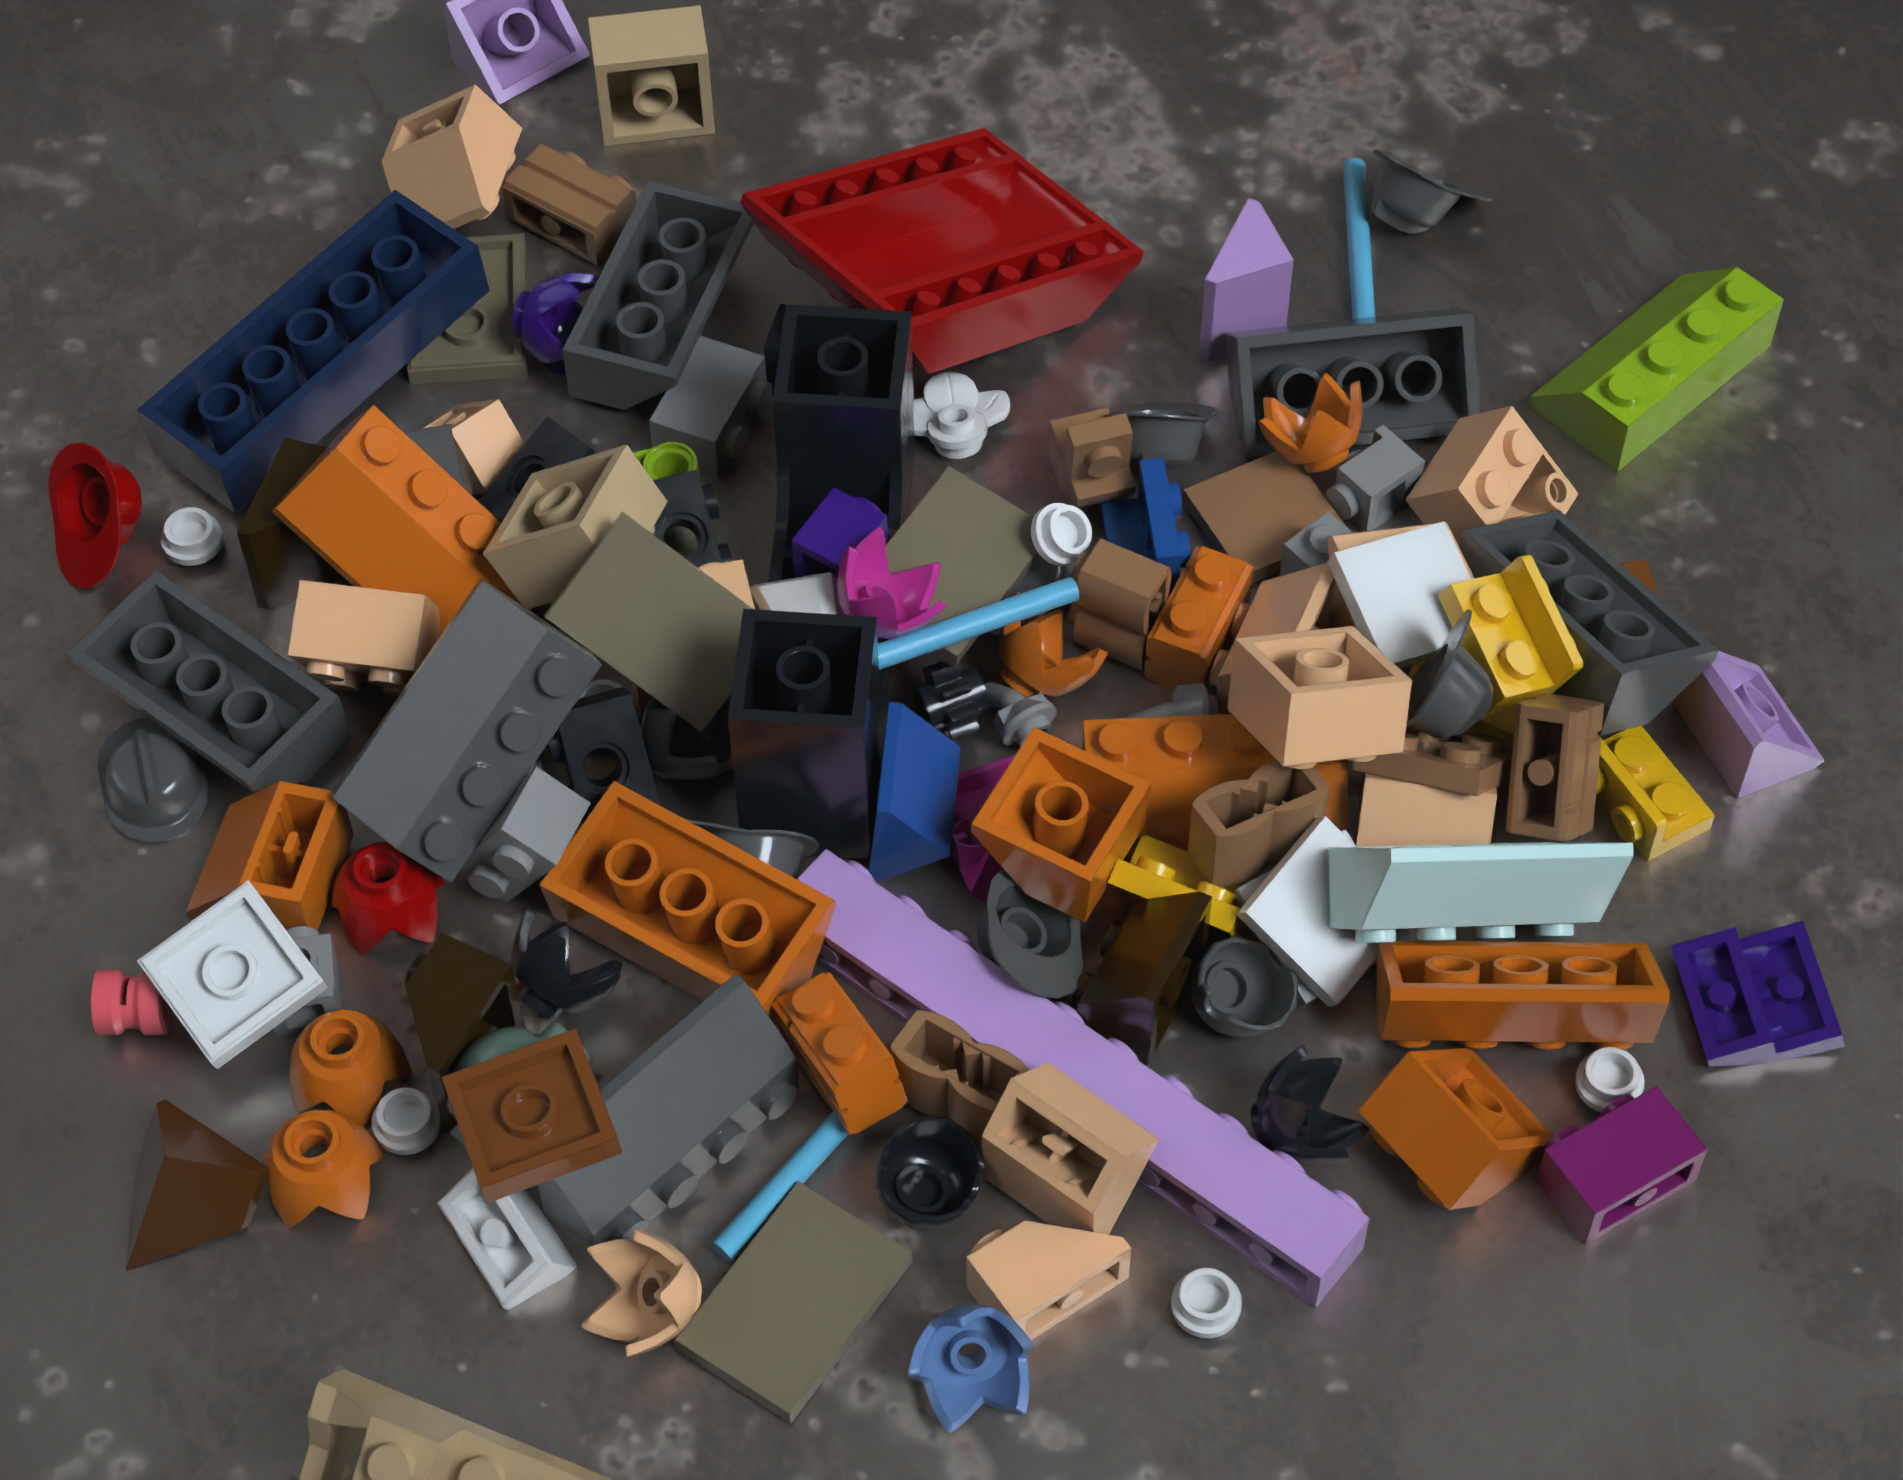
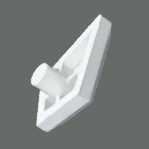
M832 572L755 584L750 588L751 594L761 610L841 615L842 608L837 598L838 579Z

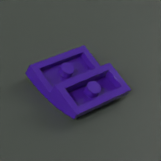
M1804 921L1740 939L1736 927L1671 945L1708 1066L1751 1065L1793 1059L1845 1047L1843 1035Z

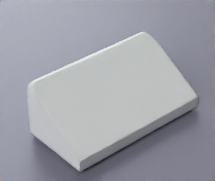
M472 1168L437 1202L504 1309L510 1310L567 1277L577 1268L576 1262L528 1189L486 1204L475 1171Z

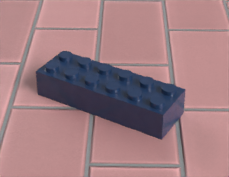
M394 190L137 409L154 453L233 513H238L254 499L285 438L316 444L490 291L478 245L397 190Z

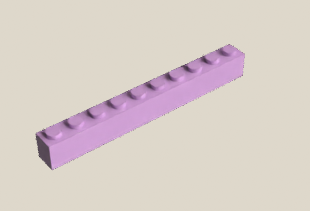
M825 849L797 878V880L831 897L836 903L816 961L819 965L904 1024L909 1021L916 1010L934 1012L960 1025L969 1034L974 1043L991 1044L1009 1051L1018 1057L1029 1070L1050 1063L1152 1133L1160 1140L1136 1185L1314 1309H1316L1363 1250L1370 1218L1363 1214L1362 1209L1353 1198L1340 1190H1328L1307 1176L1302 1166L1290 1155L1278 1150L1270 1151L1251 1138L1245 1127L1237 1119L1222 1112L1216 1114L1195 1100L1190 1090L1178 1079L1170 1075H1163L1161 1077L1139 1062L1136 1054L1125 1043L1115 1038L1106 1039L1086 1026L1080 1015L1069 1005L1060 1001L1053 1003L1045 997L1038 996L1021 988L1004 973L1000 966L980 954L974 943L967 936L956 930L946 931L927 918L923 909L914 900L905 895H898L896 897L877 884L873 876L861 864L853 860L845 862Z

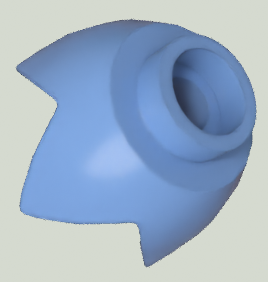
M977 1304L961 1305L944 1311L925 1328L915 1344L908 1376L913 1380L924 1383L931 1407L948 1433L955 1431L963 1425L983 1404L1004 1412L1025 1415L1030 1390L1027 1357L1034 1350V1345L1029 1336L1010 1316L988 1306ZM968 1343H976L983 1347L980 1352L973 1355L958 1353L959 1349Z

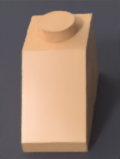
M499 399L457 404L418 429L422 430L451 424L464 489L470 494H484L525 444Z
M1024 1220L1007 1232L1002 1229L995 1230L984 1236L974 1245L970 1255L966 1257V1287L979 1305L992 1307L1010 1316L1029 1338L1033 1340L1129 1279L1131 1247L1120 1236Z

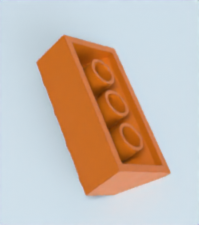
M374 404L345 426L271 511L353 586L426 595L439 607L440 634L443 633L480 578L522 605L483 555L501 522Z
M1233 714L1083 720L1082 750L1152 782L1145 825L1123 860L1128 863L1132 859L1140 838L1145 835L1188 852L1191 809L1195 799L1215 785L1233 780H1249L1252 774L1260 767L1276 760ZM1347 759L1317 762L1314 768L1330 786L1326 817L1340 831L1346 829L1349 834Z
M615 781L612 782L569 842L557 866L551 869L539 884L555 919L560 922H566L569 927L702 1001L708 998L734 974H737L747 983L777 1029H779L780 1025L776 1019L772 1004L776 1001V998L810 980L836 907L835 900Z
M1396 941L1377 943L1375 1019L1381 1040H1391L1393 1044L1401 1047L1421 1048L1430 1045L1431 1041H1458L1466 1047L1486 1049L1497 1046L1499 1041H1523L1529 1046L1539 1049L1562 1048L1566 1045V1042H1593L1594 1045L1600 1048L1616 1047L1625 1050L1631 1048L1634 1043L1654 1042L1669 1005V987L1647 943Z

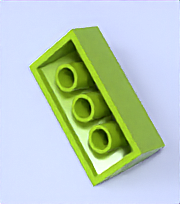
M1739 267L1682 274L1528 398L1527 405L1618 472L1771 346L1784 299Z

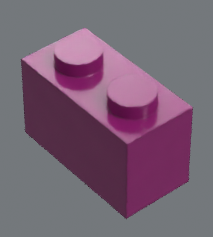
M1655 1086L1636 1098L1632 1094L1620 1096L1604 1108L1599 1115V1119L1580 1130L1577 1126L1571 1125L1551 1137L1543 1148L1544 1154L1536 1182L1586 1245L1695 1182L1708 1149L1661 1090Z

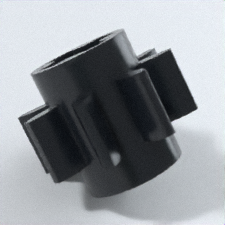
M943 661L922 668L927 683L912 690L918 715L937 730L941 729L942 733L945 736H950L952 741L980 731L976 716L989 711L990 702L984 682L976 668L971 666L961 670L959 663L953 668Z

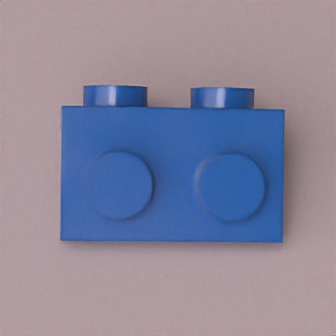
M1164 458L1139 460L1137 498L1102 503L1101 514L1105 538L1110 543L1170 567L1171 585L1169 598L1180 577V568L1186 567L1191 556L1187 530L1177 531L1175 519H1179L1182 516L1180 487L1178 482H1168Z

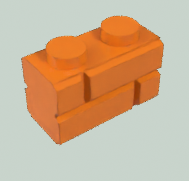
M1204 546L1195 547L1186 564L1185 572L1181 573L1147 637L1145 678L1150 680V682L1171 690H1175L1177 685L1194 684L1195 682L1203 683L1207 689L1212 666L1219 650H1227L1233 639L1231 637V629L1240 604L1242 602L1250 604L1253 566L1246 561Z
M822 972L776 998L772 1008L778 1024L782 1028L781 1032L784 1040L797 1057L798 1064L830 1109L834 1110L836 1117L849 1135L862 1132L900 1110L908 1102L903 1084L898 1078L899 1073L893 1056L830 972Z

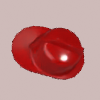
M86 442L70 443L60 450L50 468L48 481L50 505L54 520L56 553L59 567L68 582L78 588H94L108 577L116 564L121 545L125 544L130 538L133 529L140 519L142 509L141 490L135 476L128 468L108 460L97 447Z

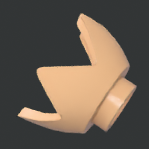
M634 1229L633 1238L615 1239L587 1248L588 1254L616 1285V1290L584 1320L581 1327L608 1339L632 1343L625 1346L626 1357L646 1353L665 1344L677 1336L697 1312L702 1297L699 1275L692 1267L690 1261L666 1239L640 1229Z

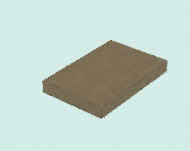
M524 233L466 237L479 247L490 291L408 362L410 384L528 377V352L523 346L522 338L515 337L512 329V317L516 301L523 291H527V249Z
M950 466L946 468L886 544L889 570L892 573L939 562L941 565L936 589L928 608L938 600L946 604L947 607L924 627L1008 598L1039 556L1031 538V523L1034 516ZM978 636L930 652V654L955 668Z
M622 511L544 614V617L667 708L676 712L678 716L697 730L703 732L731 695L743 609L753 608Z
M798 1181L693 1315L686 1327L675 1338L676 1350L792 1424L912 1264V1251Z

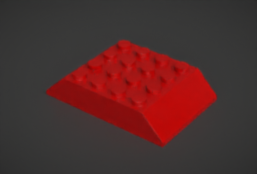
M986 128L743 193L740 201L741 206L764 238L785 255L793 266L803 270L825 288L828 294L836 301L843 303L848 308L911 311L913 365L928 374L1085 322L1141 262L1145 253Z

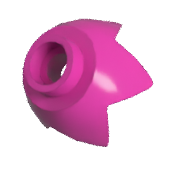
M881 527L876 528L855 549L848 546L842 555L837 580V598L842 608L841 615L877 617L878 641L884 638L894 639L915 632L931 622L947 607L946 604L938 600L928 608L939 578L940 563L935 562L898 572H890L886 555L885 535Z

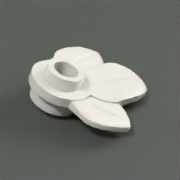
M956 372L939 373L931 377L925 384L924 397L914 399V435L928 437L931 443L935 445L936 451L944 457L961 459L972 456L981 449L983 440L987 435V428L1006 419L1010 412V399L1007 393L1002 390L978 393L974 381L967 375Z

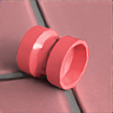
M120 969L97 970L94 975L91 991V1017L96 1035H121L126 1029H139L143 1035L168 1034L172 1023L173 1010L144 970L138 976H127Z

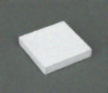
M1445 521L1334 552L1327 561L1358 631L1399 669L1426 661L1442 646L1453 627L1438 595L1450 584L1471 579Z
M1324 816L1316 818L1236 915L1329 1007L1339 1005L1377 958L1378 942H1355V930L1330 928L1328 847L1356 846Z
M249 880L137 960L209 1062L217 1070L329 988Z

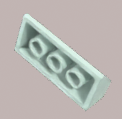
M1533 842L1328 847L1330 928L1355 930V942H1396V929L1415 928L1416 940H1455L1456 927L1475 926V938H1514L1515 925L1533 924L1534 936L1574 935V923L1600 922L1634 856L1633 843Z

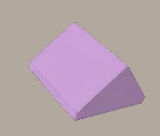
M451 0L443 5L452 62L497 105L506 102L590 56L562 0Z
M1248 198L1205 278L1198 357L1200 359L1213 361L1227 356L1225 332L1287 326L1294 259L1260 201Z
M1718 651L1715 661L1672 702L1737 799L1815 769L1825 761L1759 665Z

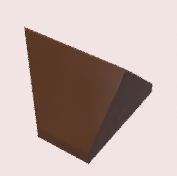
M166 1099L156 1104L137 1161L126 1271L250 1226L269 1171L267 1166Z

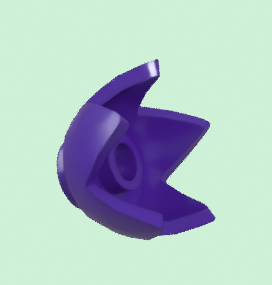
M569 273L550 277L538 282L531 292L523 291L516 301L512 317V329L515 337L522 338L523 346L531 356L559 374L566 376L562 349L583 310V307L576 300L579 299L580 292L594 288L599 278L598 275Z

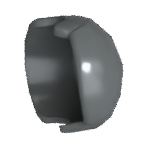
M1231 936L1207 946L1192 966L1190 982L1195 1010L1212 1030L1237 1039H1246L1272 1031L1282 1026L1297 1007V975L1294 971L1282 968L1275 960L1273 951L1265 943Z

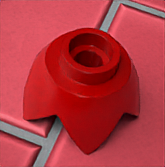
M376 842L355 852L342 865L333 884L331 907L338 908L345 932L361 956L371 951L390 930H395L411 938L431 943L435 937L438 918L436 890L444 886L446 882L443 877L397 850L390 843ZM382 876L393 877L383 883H374L376 879Z

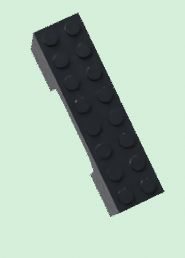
M786 304L772 401L777 457V505L768 582L797 578L794 576L791 540L833 488L854 498L862 497L868 499L881 512L886 514L889 542L908 518L915 458L912 312ZM743 609L728 714L739 828L746 830H784L813 837L819 843L817 852L811 854L814 856H819L827 849L838 857L870 859L892 667L879 670L878 643L889 639L884 638L878 641L877 617Z

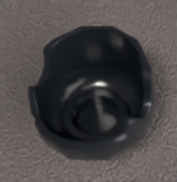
M922 1116L901 1125L890 1136L876 1170L875 1188L879 1191V1200L889 1215L910 1228L940 1230L963 1218L966 1211L974 1203L985 1173V1159L973 1134L955 1121L948 1118Z

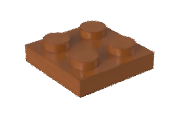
M576 1028L441 1077L486 1204L622 1154L618 1136Z

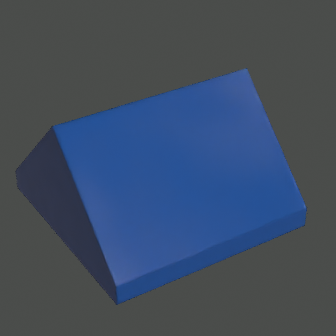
M889 702L868 869L874 880L878 882L951 855L961 747L904 704Z

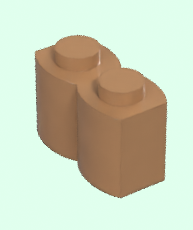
M1100 538L1091 553L1083 551L1079 555L1070 575L1075 580L1079 589V600L1072 603L1068 615V622L1074 625V641L1076 644L1089 650L1100 648L1107 651L1106 657L1144 672L1145 660L1147 658V637L1168 599L1171 585V569L1166 565Z
M1273 760L1260 767L1252 774L1249 780H1233L1215 785L1199 795L1192 804L1187 855L1208 883L1224 887L1246 881L1259 873L1267 862H1280L1316 818L1326 816L1330 786L1314 767L1294 769L1282 766L1277 760Z
M916 1010L890 1045V1054L894 1058L899 1073L898 1078L903 1084L908 1099L906 1104L930 1116L952 1119L972 1133L977 1144L982 1146L981 1136L1010 1079L1029 1071L1028 1067L1009 1051L991 1044L974 1043L969 1034L956 1022L943 1015L929 1011Z

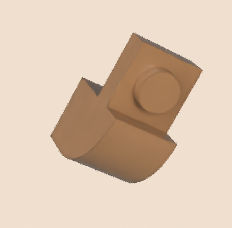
M1107 407L1050 420L1047 454L1060 491L1068 505L1083 508L1130 497L1135 494L1137 486L1129 467L1133 431L1126 413L1109 416L1110 412Z

